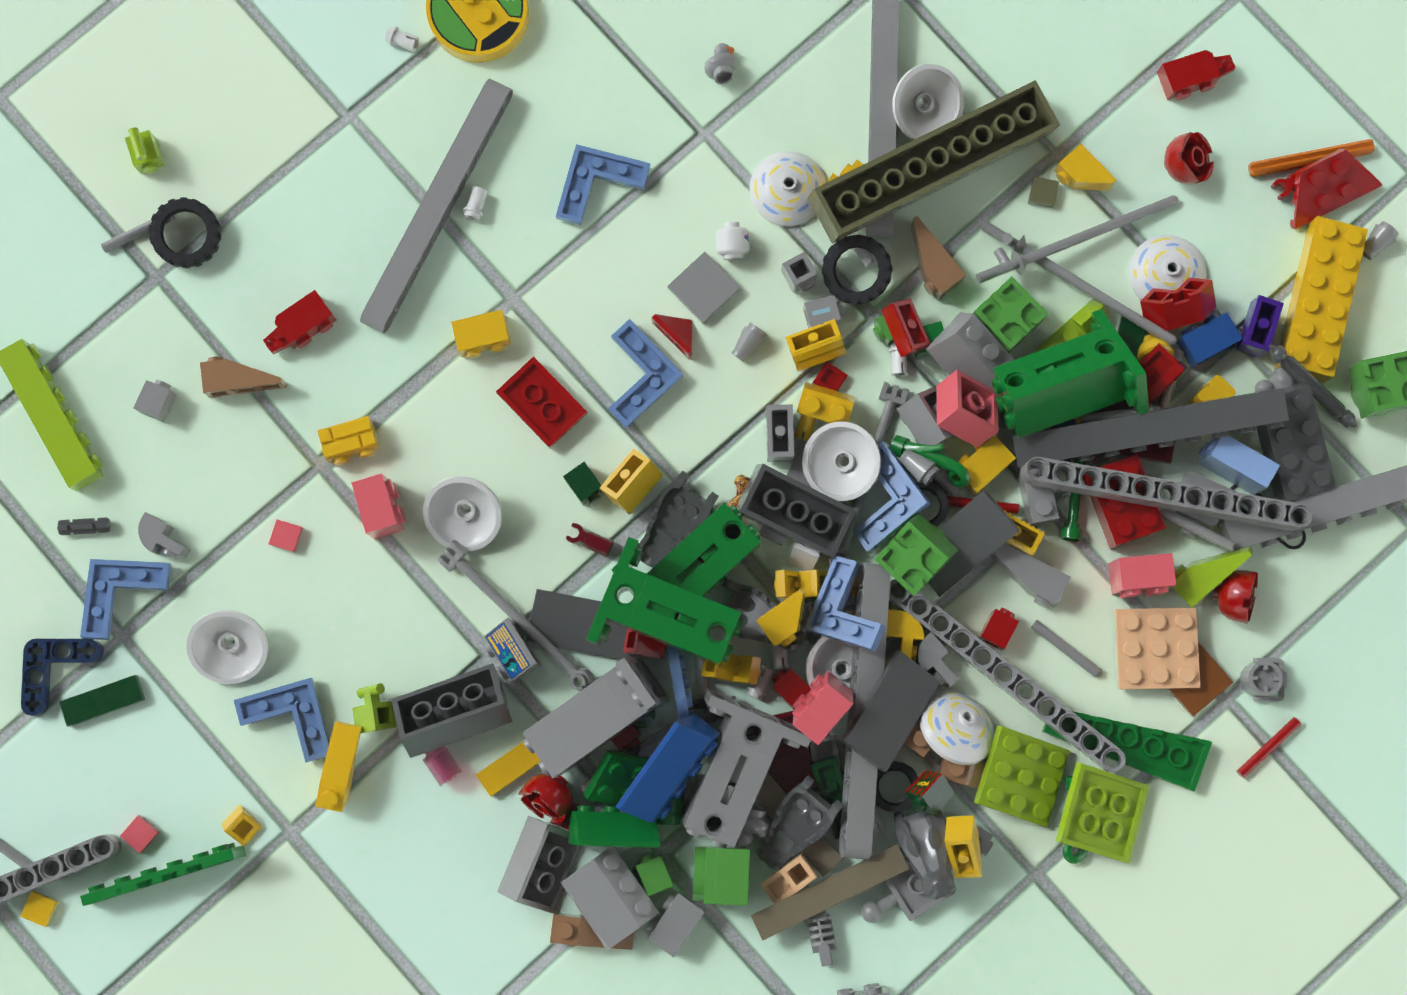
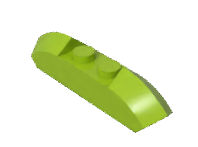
M1097 300L1089 301L1033 353L1090 333V324H1093L1092 312L1102 309L1107 318L1110 319L1108 307Z

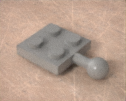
M905 858L909 869L885 881L891 894L879 902L869 901L865 903L861 909V915L866 922L876 923L882 918L883 911L898 903L907 919L912 921L948 897L929 900L923 891L920 879L915 874L910 862Z

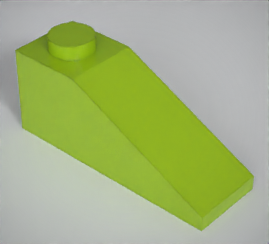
M1250 546L1193 561L1186 567L1181 564L1175 569L1176 586L1172 588L1191 607H1194L1251 557L1253 549Z

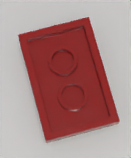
M534 356L496 391V394L549 449L588 414Z

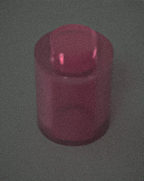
M446 746L424 753L426 757L422 760L440 787L462 772V769Z

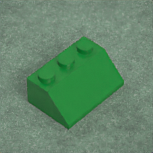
M578 805V811H570L569 844L578 846L660 848L656 821L647 822L628 813L620 812L615 806H604V811H594V806Z

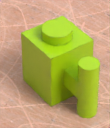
M137 127L128 129L129 136L124 139L132 164L140 174H151L158 171V168L165 166L157 139L151 131L146 130L139 133Z
M382 683L362 687L357 690V696L360 699L364 698L365 705L352 708L354 725L362 726L361 734L397 727L392 701L380 702L379 694H383L385 691Z

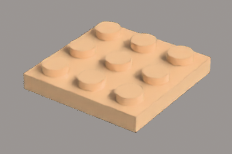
M1196 608L1114 610L1118 690L1200 688Z

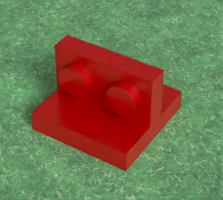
M1160 343L1139 363L1146 372L1149 406L1188 368Z

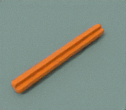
M1372 139L1254 161L1248 165V171L1251 177L1305 167L1339 149H1346L1354 157L1371 154L1375 151V146Z

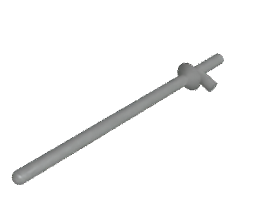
M1175 195L1169 196L1024 255L1012 251L1011 260L1002 247L997 248L994 251V255L1000 265L977 273L976 280L980 284L1013 270H1016L1019 275H1023L1027 264L1172 207L1178 203V197Z
M985 219L980 221L978 228L1014 249L1013 251L1022 255L1034 251V249L1027 246L1025 235L1020 240H1017L1010 233L1004 232ZM1047 257L1035 261L1036 264L1167 344L1174 345L1177 339L1174 335Z

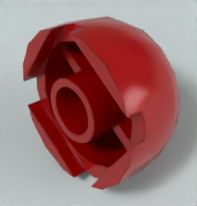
M1199 132L1179 135L1166 147L1164 167L1173 180L1185 185L1207 181L1212 175L1214 161L1210 162L1209 154L1213 153L1208 140Z
M1248 570L1233 571L1221 584L1215 587L1213 599L1218 600V608L1222 615L1232 621L1248 624L1256 599L1254 594L1255 588L1258 586V572Z
M538 774L529 779L518 793V795H523L520 800L530 811L541 819L544 815L552 818L549 823L553 825H562L573 805L572 792L567 786L568 781L562 776L552 778L551 775Z

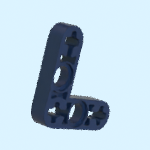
M36 638L29 640L23 649L21 709L23 712L30 716H40L47 711L49 706L51 663H96L101 660L104 654V647L101 642L93 639ZM66 643L71 651L68 657L62 659L59 657L57 650L61 644ZM37 644L40 648H43V653H39L38 658L36 654H32V649L37 648ZM90 644L93 648H96V653L91 654V658H89V654L78 653L77 649H88ZM31 662H43V667L37 665L31 666ZM34 670L41 671L43 675L42 681L38 685H33L30 681V674ZM29 689H42V693L36 692V701H40L41 704L34 711V708L30 707L29 703L35 700V693H29Z

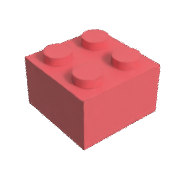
M959 370L954 371L936 386L938 427L975 447H979L999 432L998 403L994 400L997 398V394L993 389Z
M382 473L351 482L367 535L375 540L405 531L403 523H406L407 520L403 508H400L396 502V498H399V492L395 482L393 483L391 479H388Z
M1172 553L1122 557L1108 563L1112 595L1120 594V599L1134 598L1137 595H1142V592H1146V596L1163 595L1162 593L1169 592L1168 588L1176 586Z
M828 670L823 676L818 674L810 684L812 688L806 696L802 694L793 704L795 709L792 712V725L817 745L821 743L853 705V690Z

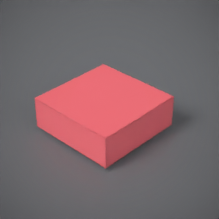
M276 519L268 544L295 552L303 527Z
M137 815L120 837L141 854L160 832L141 815Z

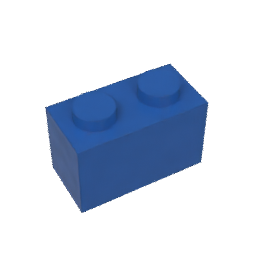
M1227 312L1220 316L1214 313L1203 320L1204 325L1198 328L1192 325L1180 332L1182 337L1176 341V344L1184 352V357L1191 369L1233 347L1243 339Z

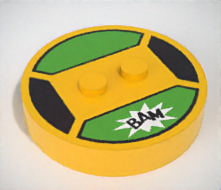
M426 0V15L434 38L447 53L463 61L483 63L505 56L520 43L529 23L528 0Z

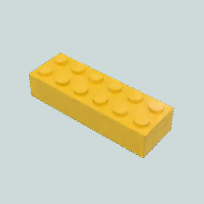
M1317 216L1307 227L1280 345L1286 349L1288 356L1294 357L1319 382L1326 383L1334 378L1368 229ZM1275 362L1274 370L1281 367V364Z

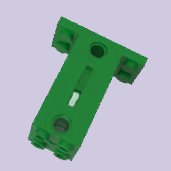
M1102 309L1092 312L1093 324H1090V333L993 368L995 379H992L991 382L998 398L994 399L998 403V412L1004 413L1008 429H1013L1018 438L1126 400L1130 407L1133 406L1139 415L1149 412L1146 372Z
M723 503L646 574L706 597L760 548L761 535L751 524L746 526L742 522L743 515L738 512L734 505L728 507L726 503ZM733 529L738 531L740 536L736 539H729L725 533ZM616 565L611 569L613 573L616 568Z
M628 537L586 640L596 646H600L601 641L606 643L612 630L608 624L612 622L719 667L722 661L727 663L733 650V646L729 644L732 636L738 638L744 620L740 619L741 612L632 568L633 566L638 567L643 552L640 549L639 541ZM628 591L634 594L632 601L629 603H622L619 600L624 592ZM713 629H722L725 632V638L721 641H714L710 637Z

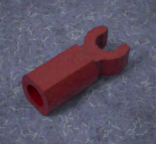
M572 523L571 527L577 529L579 535L576 538L566 536L568 542L572 544L582 543V547L604 557L608 556L614 542L613 540L590 530L587 533L581 525Z

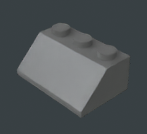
M960 312L925 349L948 375L959 370L993 389L991 380L995 379L993 368L1014 360L974 314Z
M528 816L497 892L517 903L555 914L565 890L560 882L571 875L582 846L569 844V831Z
M613 846L560 882L606 950L611 949L659 913Z

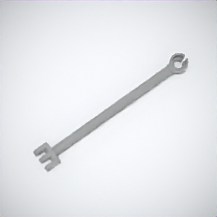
M884 381L878 399L886 403L874 436L877 445L884 441L895 406H901L905 403L909 389L904 388L901 397H898L896 395L899 386L894 385L891 394L886 393L889 383ZM867 492L853 500L851 508L856 510V513L836 556L850 559L847 554ZM833 558L828 559L829 567L831 566Z
M456 540L450 543L451 548L447 547L444 551L445 555H441L438 559V562L448 572L455 570L457 567L568 673L574 689L582 691L594 682V676L589 669L580 668L578 665L575 666L463 559L469 552ZM577 677L582 679V685L578 682Z

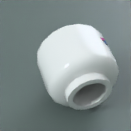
M739 222L724 223V228L716 231V251L718 255L723 256V260L744 259L743 255L747 254L750 249L748 229L740 227Z

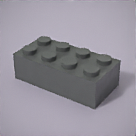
M1301 383L1284 387L1289 420L1283 421V427L1267 429L1266 424L1256 426L1263 456L1280 465L1271 480V486L1275 499L1292 501L1336 487L1311 386Z
M763 463L756 464L736 506L738 512L743 517L795 543L811 548L825 558L833 559L856 513V510Z
M493 663L391 699L400 739L410 758L513 722L502 681Z

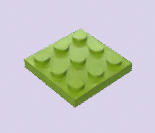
M997 725L974 803L1047 827L1070 750Z
M1076 762L1055 841L1129 864L1150 785Z

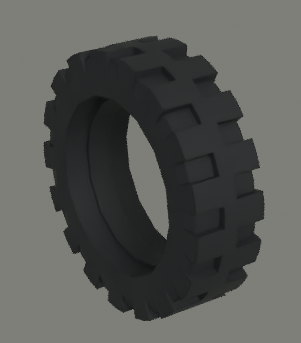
M180 197L177 200L170 199L168 203L162 204L157 208L158 211L152 215V222L148 228L150 233L149 240L151 245H153L154 251L164 261L175 267L189 269L194 266L199 267L205 261L208 262L213 258L212 255L219 249L221 227L215 214L205 204L196 199ZM177 213H194L206 225V241L194 253H176L165 242L163 234L165 225Z
M864 235L847 236L832 245L823 258L822 275L824 284L829 289L831 295H834L841 302L852 305L871 302L885 292L891 281L893 271L891 257L885 247L872 237ZM852 248L866 249L873 254L878 263L877 279L871 287L864 291L848 290L841 285L837 278V261L844 252Z

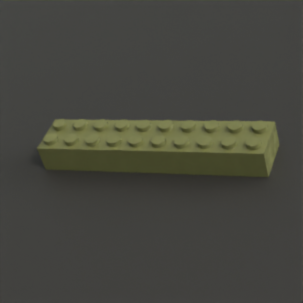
M1034 80L815 188L808 196V200L833 244L1049 136L1060 126V123L1037 81Z

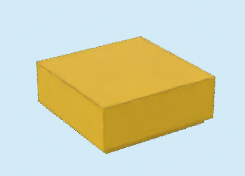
M31 891L20 917L47 927L59 901L37 891Z

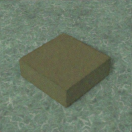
M1034 176L1028 203L1053 208L1059 181Z

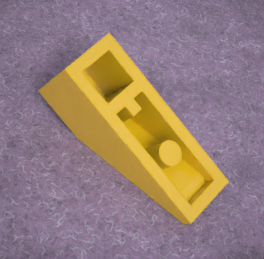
M335 721L320 778L315 807L342 812L349 801L362 726Z

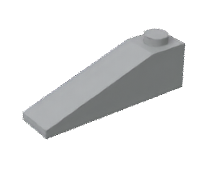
M1006 543L990 555L1028 595L1035 598L1034 602L1044 608L1058 605L1071 576Z

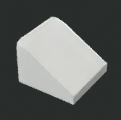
M796 543L788 563L803 571L813 570L820 554L811 548Z

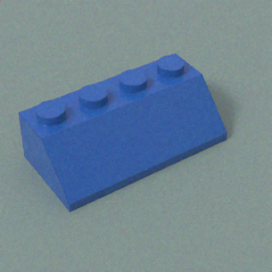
M697 714L675 721L615 807L620 811L650 823L660 818L662 820L665 819L673 809L671 803L674 799L680 798L687 790L686 782L690 777H695L703 767L701 764L703 758L710 756L718 746L716 740L721 734Z

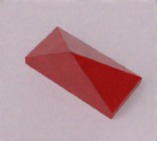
M654 314L651 317L652 324L689 359L692 356V320Z

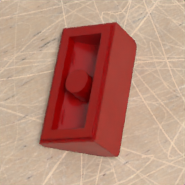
M911 298L891 303L882 309V314L901 357L923 350L930 345Z

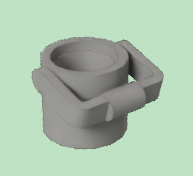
M1253 658L1255 663L1245 666L1240 674V685L1244 692L1254 696L1253 701H1282L1284 699V688H1288L1287 672H1284V661L1279 658ZM1276 692H1278V697H1261L1273 695Z

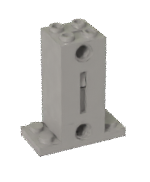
M641 656L624 657L610 671L522 733L525 737L523 742L531 753L535 752L541 760L538 764L544 774L555 778L565 774L616 736L671 699Z
M707 688L703 699L707 707L710 708L709 711L723 717L717 731L721 735L716 740L718 746L714 752L705 758L703 767L681 813V819L684 827L687 828V833L701 838L702 835L712 838L711 842L721 848H726L727 845L735 848L781 740L783 739L784 743L799 749L800 745L808 748L811 739L793 726L792 723ZM750 726H757L755 732L746 734V730ZM710 817H718L714 822H707Z

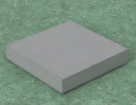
M705 251L667 286L702 324L740 291V287Z

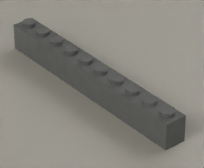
M1277 388L1152 410L1141 415L1135 413L1045 429L1022 438L1014 435L1013 442L1018 467H1022L1034 457L1066 462L1069 458L1077 457L1078 462L1094 459L1093 454L1104 453V457L1120 455L1121 449L1130 448L1132 453L1147 450L1146 445L1157 443L1158 448L1173 446V440L1184 439L1185 443L1201 441L1202 435L1212 434V439L1229 436L1228 431L1239 429V433L1243 434L1256 431L1255 426L1265 424L1267 429L1283 427V421H1288L1289 416L1284 388ZM1030 465V470L1038 469V467Z

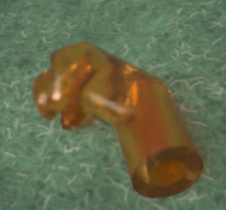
M741 474L735 478L736 496L726 503L728 507L731 505L737 506L750 479L749 477Z

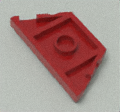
M1339 149L1296 171L1294 183L1296 189L1292 204H1295L1294 219L1290 220V227L1297 229L1311 222L1317 216L1321 217L1381 187L1382 183L1346 149Z

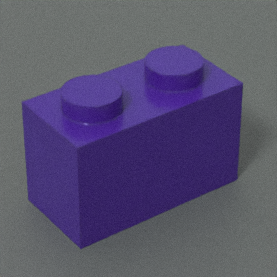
M1261 295L1250 302L1240 334L1243 339L1237 343L1236 350L1258 358L1267 354L1270 350L1269 345L1272 344L1284 303Z

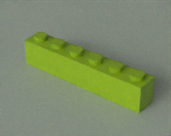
M20 339L0 350V366L68 488L78 491L104 476L100 469L103 467V464L95 453H91L88 447L91 443L87 435L83 431L80 432L77 428L76 423H78L76 415L71 409L67 410L63 403L66 400L63 392L59 387H54L51 381L54 378L52 372L46 365L43 366L39 360V357H41L39 349L34 343L30 344L24 339Z

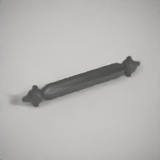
M1269 345L1271 358L1276 363H1280L1281 367L1296 382L1310 385L1313 398L1331 415L1338 417L1339 422L1345 428L1349 426L1357 427L1355 415L1350 410H1346L1345 405L1294 357L1288 356L1286 349L1282 345Z

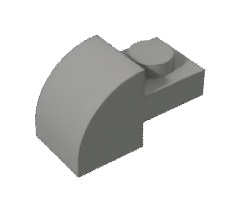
M144 512L139 522L138 534L141 543L148 551L157 555L161 551L173 559H176L177 556L186 559L191 551L188 547L169 537L174 527Z
M930 632L917 647L916 663L926 671L931 668L933 671L931 675L940 681L939 685L941 687L944 684L947 688L951 687L959 679L941 660L949 652L935 635Z

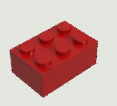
M1138 454L1099 467L1146 476ZM1084 474L1083 480L1085 485L1092 486L1091 477ZM1109 479L1110 488L1118 491L1117 482ZM1136 484V492L1144 496V488L1140 484ZM1090 496L1110 549L1166 529L1160 511L1156 507Z

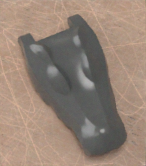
M683 470L658 498L653 515L648 523L646 534L640 541V549L643 552L641 561L652 568L709 517L719 495L712 491L705 501L685 487L684 483L687 481L689 474Z
M725 578L722 586L733 591L726 606L741 612L740 619L744 620L738 638L772 644L756 620L777 605L760 590ZM801 623L800 630L794 634L797 638L786 647H783L782 644L778 646L790 651L799 649L807 633L805 625Z
M807 776L795 786L780 803L767 836L756 850L759 859L765 862L768 867L777 871L792 856H795L808 845H812L819 840L831 827L839 811L843 808V804L839 800L830 805L810 787L815 780L810 776Z
M940 810L935 816L926 813H915L907 817L903 815V812L894 813L895 833L904 856L910 862L915 874L920 879L926 897L929 900L948 897L953 891H956V886L944 842L946 818L943 812Z

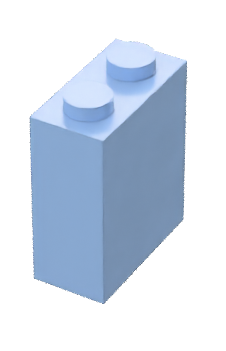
M1230 436L1211 438L1209 442L1206 441L1198 455L1202 456L1198 462L1199 465L1251 495L1266 489L1280 466Z

